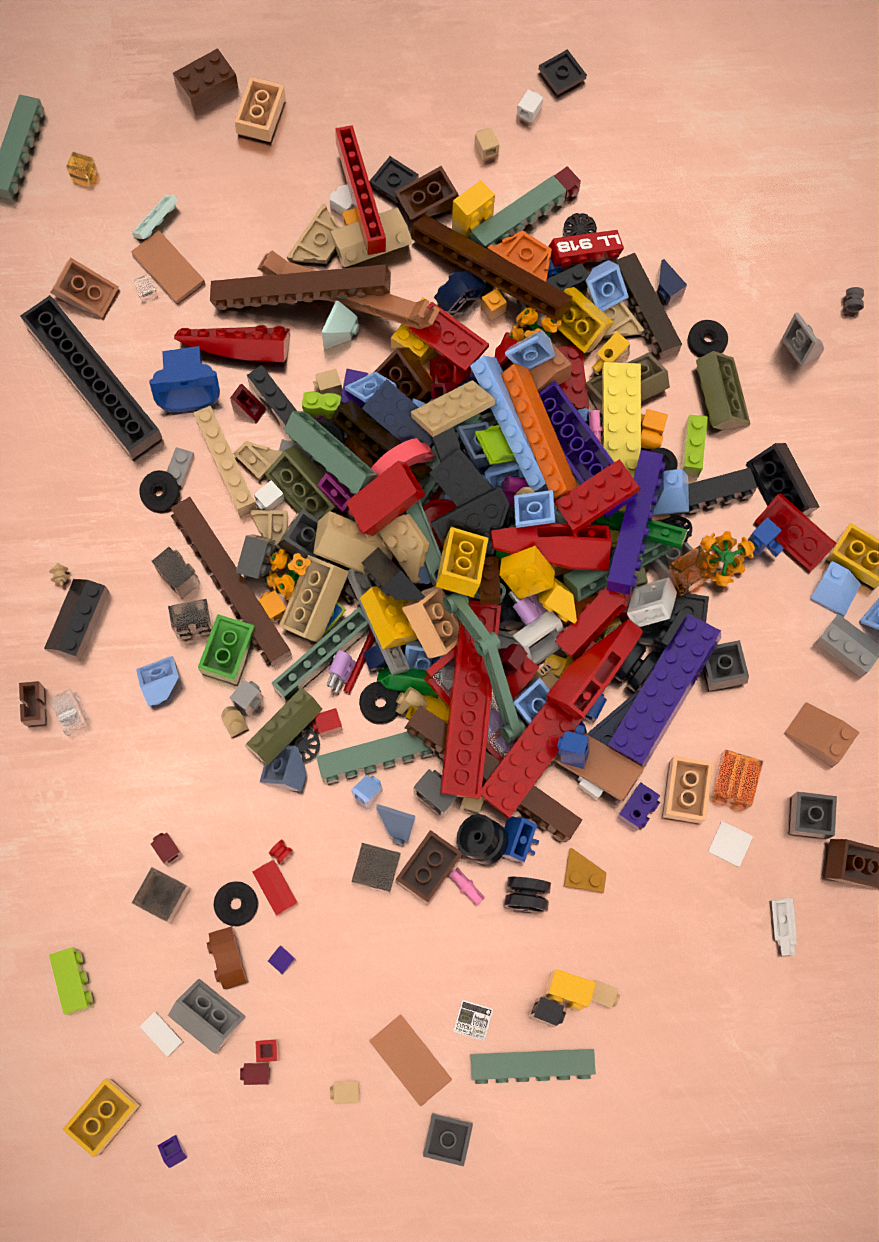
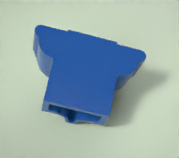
M199 346L162 351L163 369L155 372L153 379L149 380L153 399L157 406L169 412H184L203 409L216 403L220 397L217 372L213 371L209 365L202 364Z

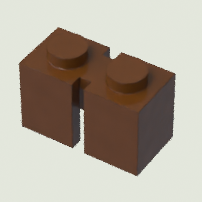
M39 681L19 683V698L23 703L20 704V721L25 726L46 724L45 707L42 705V703H45L44 686Z

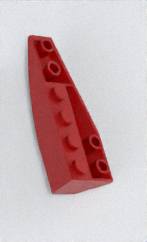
M265 325L237 328H181L175 333L174 339L191 347L199 346L200 350L224 357L251 361L284 362L288 355L290 329L284 326L267 328Z
M541 524L493 530L490 533L494 550L514 554L536 546L548 563L576 570L608 571L611 551L609 526L587 525L574 533L569 524Z
M630 619L626 620L571 663L547 693L546 697L577 721L583 718L619 670L644 631Z

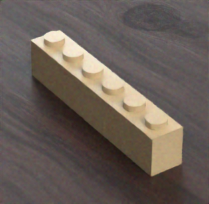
M211 405L194 412L196 422L239 517L250 513L251 510H257L255 501Z

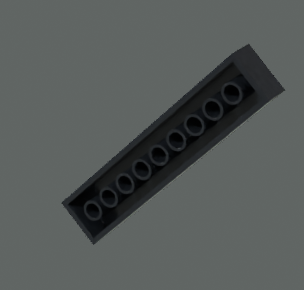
M51 295L20 315L27 329L132 459L162 439L158 427Z

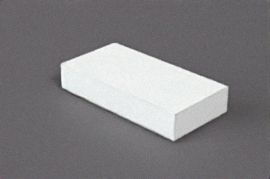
M156 1012L140 1026L167 1057L183 1043Z

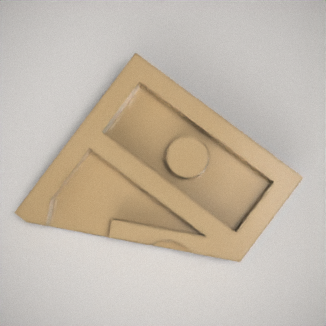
M245 441L233 454L261 480L265 476L264 473L282 454V451Z
M251 510V515L261 536L275 540L274 545H276V549H282L277 544L287 530V510Z

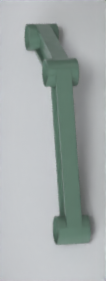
M419 500L404 513L410 514L429 542L424 564L430 577V582L435 587L437 581L435 575L438 574L442 555ZM500 583V602H502L506 589ZM480 586L474 598L480 599Z
M454 592L443 598V604L450 614L455 613L475 640L474 645L480 656H483L504 725L501 727V734L507 743H511L519 738L526 727L518 719L498 653V649L501 647L500 640L494 632L489 633L470 608L468 597Z

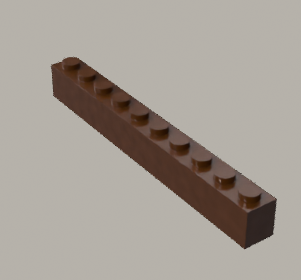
M424 215L412 224V240L557 322L569 312L572 296L427 215Z
M386 265L214 280L211 281L210 302L216 309L225 310L229 307H259L263 304H293L297 301L312 302L313 300L320 299L328 301L331 298L347 299L354 296L362 298L366 297V295L382 296L390 293L391 272Z
M191 497L171 507L173 513L171 515L172 520L176 525H181L182 530L180 532L185 540L190 539L192 542L191 549L195 555L199 554L202 560L200 563L205 570L209 569L212 573L210 578L215 586L219 584L222 591L220 593L224 600L231 602L232 606L230 609L235 617L239 615L242 622L255 626L251 641L256 648L260 647L262 650L260 655L265 663L269 662L273 667L291 656L290 648L242 575L236 573L237 567Z
M420 705L404 728L410 736L421 739L427 748L435 749L439 752V756L444 759L448 724ZM488 752L485 753L483 784L501 762ZM535 785L517 807L521 810L520 813L523 816L534 819L540 828L548 829L553 833V837L561 842L570 840L583 820Z

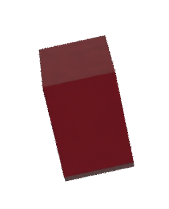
M240 384L230 397L232 408L253 422H256L266 409L243 384Z

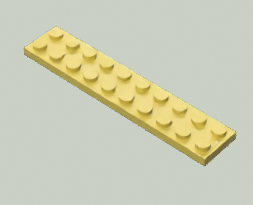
M604 362L602 364V445L614 462L619 459L622 461L633 479L641 451V364ZM627 504L619 509V511L625 512ZM609 529L611 549H613L617 545L620 532Z

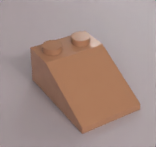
M70 258L63 267L50 293L66 303L103 318L119 286Z
M553 343L555 357L529 370L538 393L554 381L560 385L571 378L572 364Z
M805 702L784 733L831 767H834L841 761L860 732L845 721Z

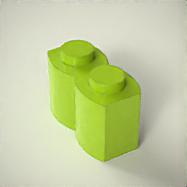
M315 391L303 393L302 409L313 418L323 416L324 418L332 419L337 407L342 404L341 396L334 393L323 395Z

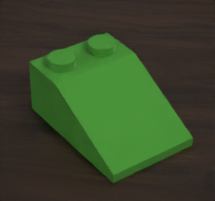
M217 614L198 665L200 673L237 685L255 626Z

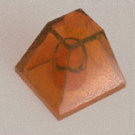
M700 545L669 565L681 596H684L713 577Z

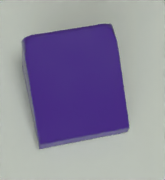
M280 945L268 959V962L283 975L296 959Z
M177 1135L157 1145L163 1162L168 1168L187 1159V1155Z

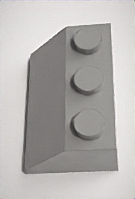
M840 614L835 616L815 642L860 678L866 675L879 659V644Z
M200 979L195 981L176 1000L167 1015L214 1054L228 1041L246 1017Z

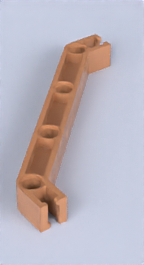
M273 250L264 255L257 268L266 276L316 271L288 262ZM389 293L382 296L366 295V297L362 298L354 296L347 299L331 298L329 300L332 302L339 301L344 306L409 327L411 326L415 329L431 326L440 311L436 306L429 310L427 308L429 304L427 299L414 302Z

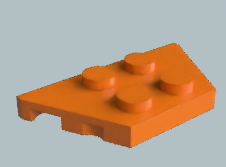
M523 230L512 237L503 239L501 243L495 246H488L487 249L543 281H547L552 249Z

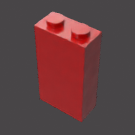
M398 460L350 498L346 504L349 507V514L358 523L357 528L363 534L374 536L426 494L408 464Z

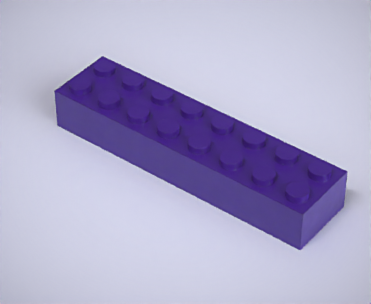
M556 381L539 392L569 467L581 484L614 463L612 457ZM634 494L633 496H631L615 508L605 513L604 515L606 516V518L610 517L612 514L617 512L619 509H621L623 506H625L627 503H629L631 500L637 497L638 494Z
M687 613L608 743L609 748L645 768L721 640V630Z

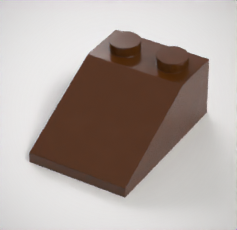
M442 165L395 191L411 221L419 220L424 215L433 216L444 213L453 208V200L459 197Z
M830 839L825 878L879 889V848L848 839Z

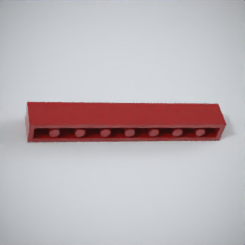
M353 125L335 128L336 146L367 254L372 255L386 252L385 233Z

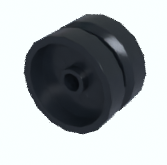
M639 642L633 647L614 676L622 682L631 674L632 677L628 681L627 687L634 692L638 690L660 658L651 652L642 660L641 658L646 652V647Z
M475 814L465 819L460 825L457 832V845L464 855L478 863L492 864L498 861L506 852L508 834L502 825L493 821L488 816Z
M511 876L507 878L506 888L517 893L505 895V907L526 912H548L549 901L540 896L550 894V882L528 877Z

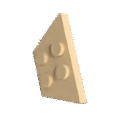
M324 203L287 255L288 261L327 264L336 251L330 231L341 226L337 224V220L330 214Z
M623 301L602 311L614 322L604 335V339L611 338L616 332L622 336L641 335L644 333L643 327Z
M404 514L381 529L379 534L411 582L419 583L420 577H418L420 567L424 566L429 542L410 514Z

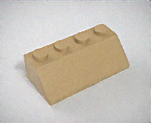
M398 207L379 214L386 237V252L372 255L367 254L358 221L330 231L343 267H348L412 244L408 227Z
M331 511L318 521L313 552L316 555L363 574H366L363 571L366 567L362 562L378 547L390 560L394 556L379 532L374 536L363 534L357 528V522Z
M308 555L307 558L310 559L311 565L307 567L306 573L303 576H299L279 627L309 640L319 642L323 637L349 571Z

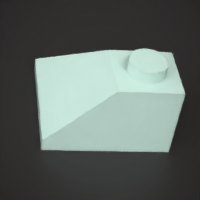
M339 301L335 302L322 330L323 347L326 349L351 340L353 334L356 335L360 325L358 324L357 316Z

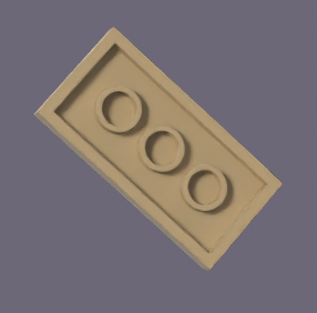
M472 380L411 411V418L434 437L494 406L495 399Z

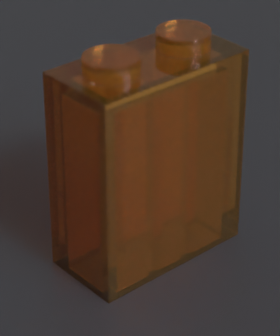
M725 749L720 758L710 797L720 804H726L727 802L734 804V807L740 810L750 808L755 797L763 761Z

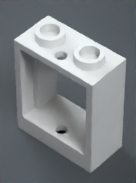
M670 578L634 588L627 615L638 627L671 618L677 591Z
M547 611L515 633L513 638L515 644L521 645L528 653L527 657L537 665L560 649L555 640L564 628L561 620L553 612ZM550 632V635H548V636L545 637L543 640H541L540 642H538L537 644H535L533 647H531V648L529 649V647H530L532 644H534L535 642H537L538 640H540L542 637H544L545 635H547V634Z

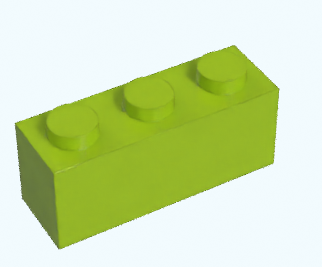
M689 414L686 420L681 469L687 475L699 476L703 469L707 416Z
M71 947L49 954L63 1015H70L91 1008L90 1003L93 1002L91 991H87L85 983L88 982L85 970L82 971L80 963L83 962L80 950L77 951V948Z

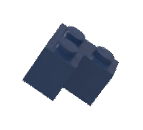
M456 271L448 277L449 280L444 285L438 288L434 299L447 313H456L467 300H477L488 287L481 278L469 271Z

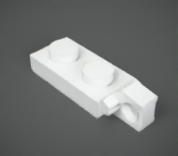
M793 899L772 900L775 941L781 946L782 956L795 955V944L797 942Z

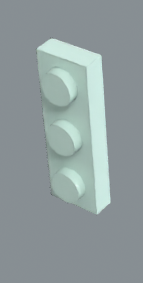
M165 195L132 232L134 237L137 239L148 238L152 234L153 228L160 225L164 220L163 217L175 208V204L178 201L174 195Z

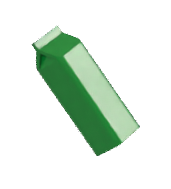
M389 667L379 669L377 681L381 682L387 689L405 692L409 687H412L422 695L437 697V694L424 680L428 675L426 670L410 668L407 672L392 675ZM440 672L435 675L439 680L441 678Z

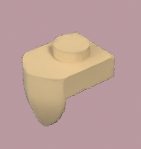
M409 687L405 693L401 692L396 700V703H398L396 712L403 714L411 705L425 707L428 704L418 690Z
M226 706L224 708L221 719L231 737L249 729L237 707Z

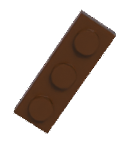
M498 556L485 557L480 583L481 605L501 604Z

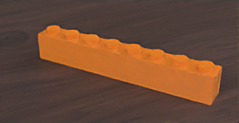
M514 363L501 373V376L548 490H553L554 500H558L576 488L577 483L529 369Z

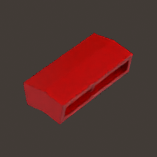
M274 859L252 871L276 916L281 915L298 904Z

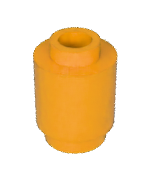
M642 428L641 447L650 450L661 448L664 436L659 435L660 433Z

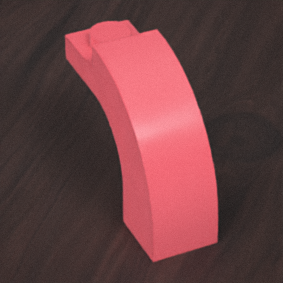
M418 438L410 439L389 450L371 469L378 475H381L398 460L408 464L410 467L416 463L431 462L435 455L425 442L421 443Z

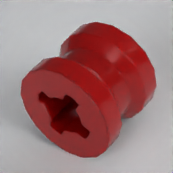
M281 839L271 848L268 854L271 857L274 856L277 862L282 864L294 850L291 847H287L285 841Z

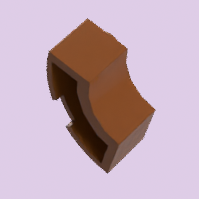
M232 926L208 933L210 942H206L209 954L213 953L217 968V970H214L216 982H221L223 989L246 983L245 970L240 959L239 947Z

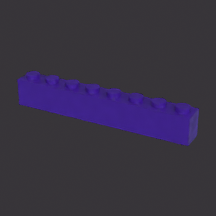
M645 450L640 451L634 480L641 491L637 493V497L627 503L607 581V590L630 595L631 588L636 587L638 577L635 576V572L640 571L642 560L639 559L640 554L644 555L646 543H643V540L648 538L650 527L647 524L648 521L652 522L654 510H651L652 505H656L658 494H655V491L660 489L662 478H659V475L664 473L666 462H663V454Z

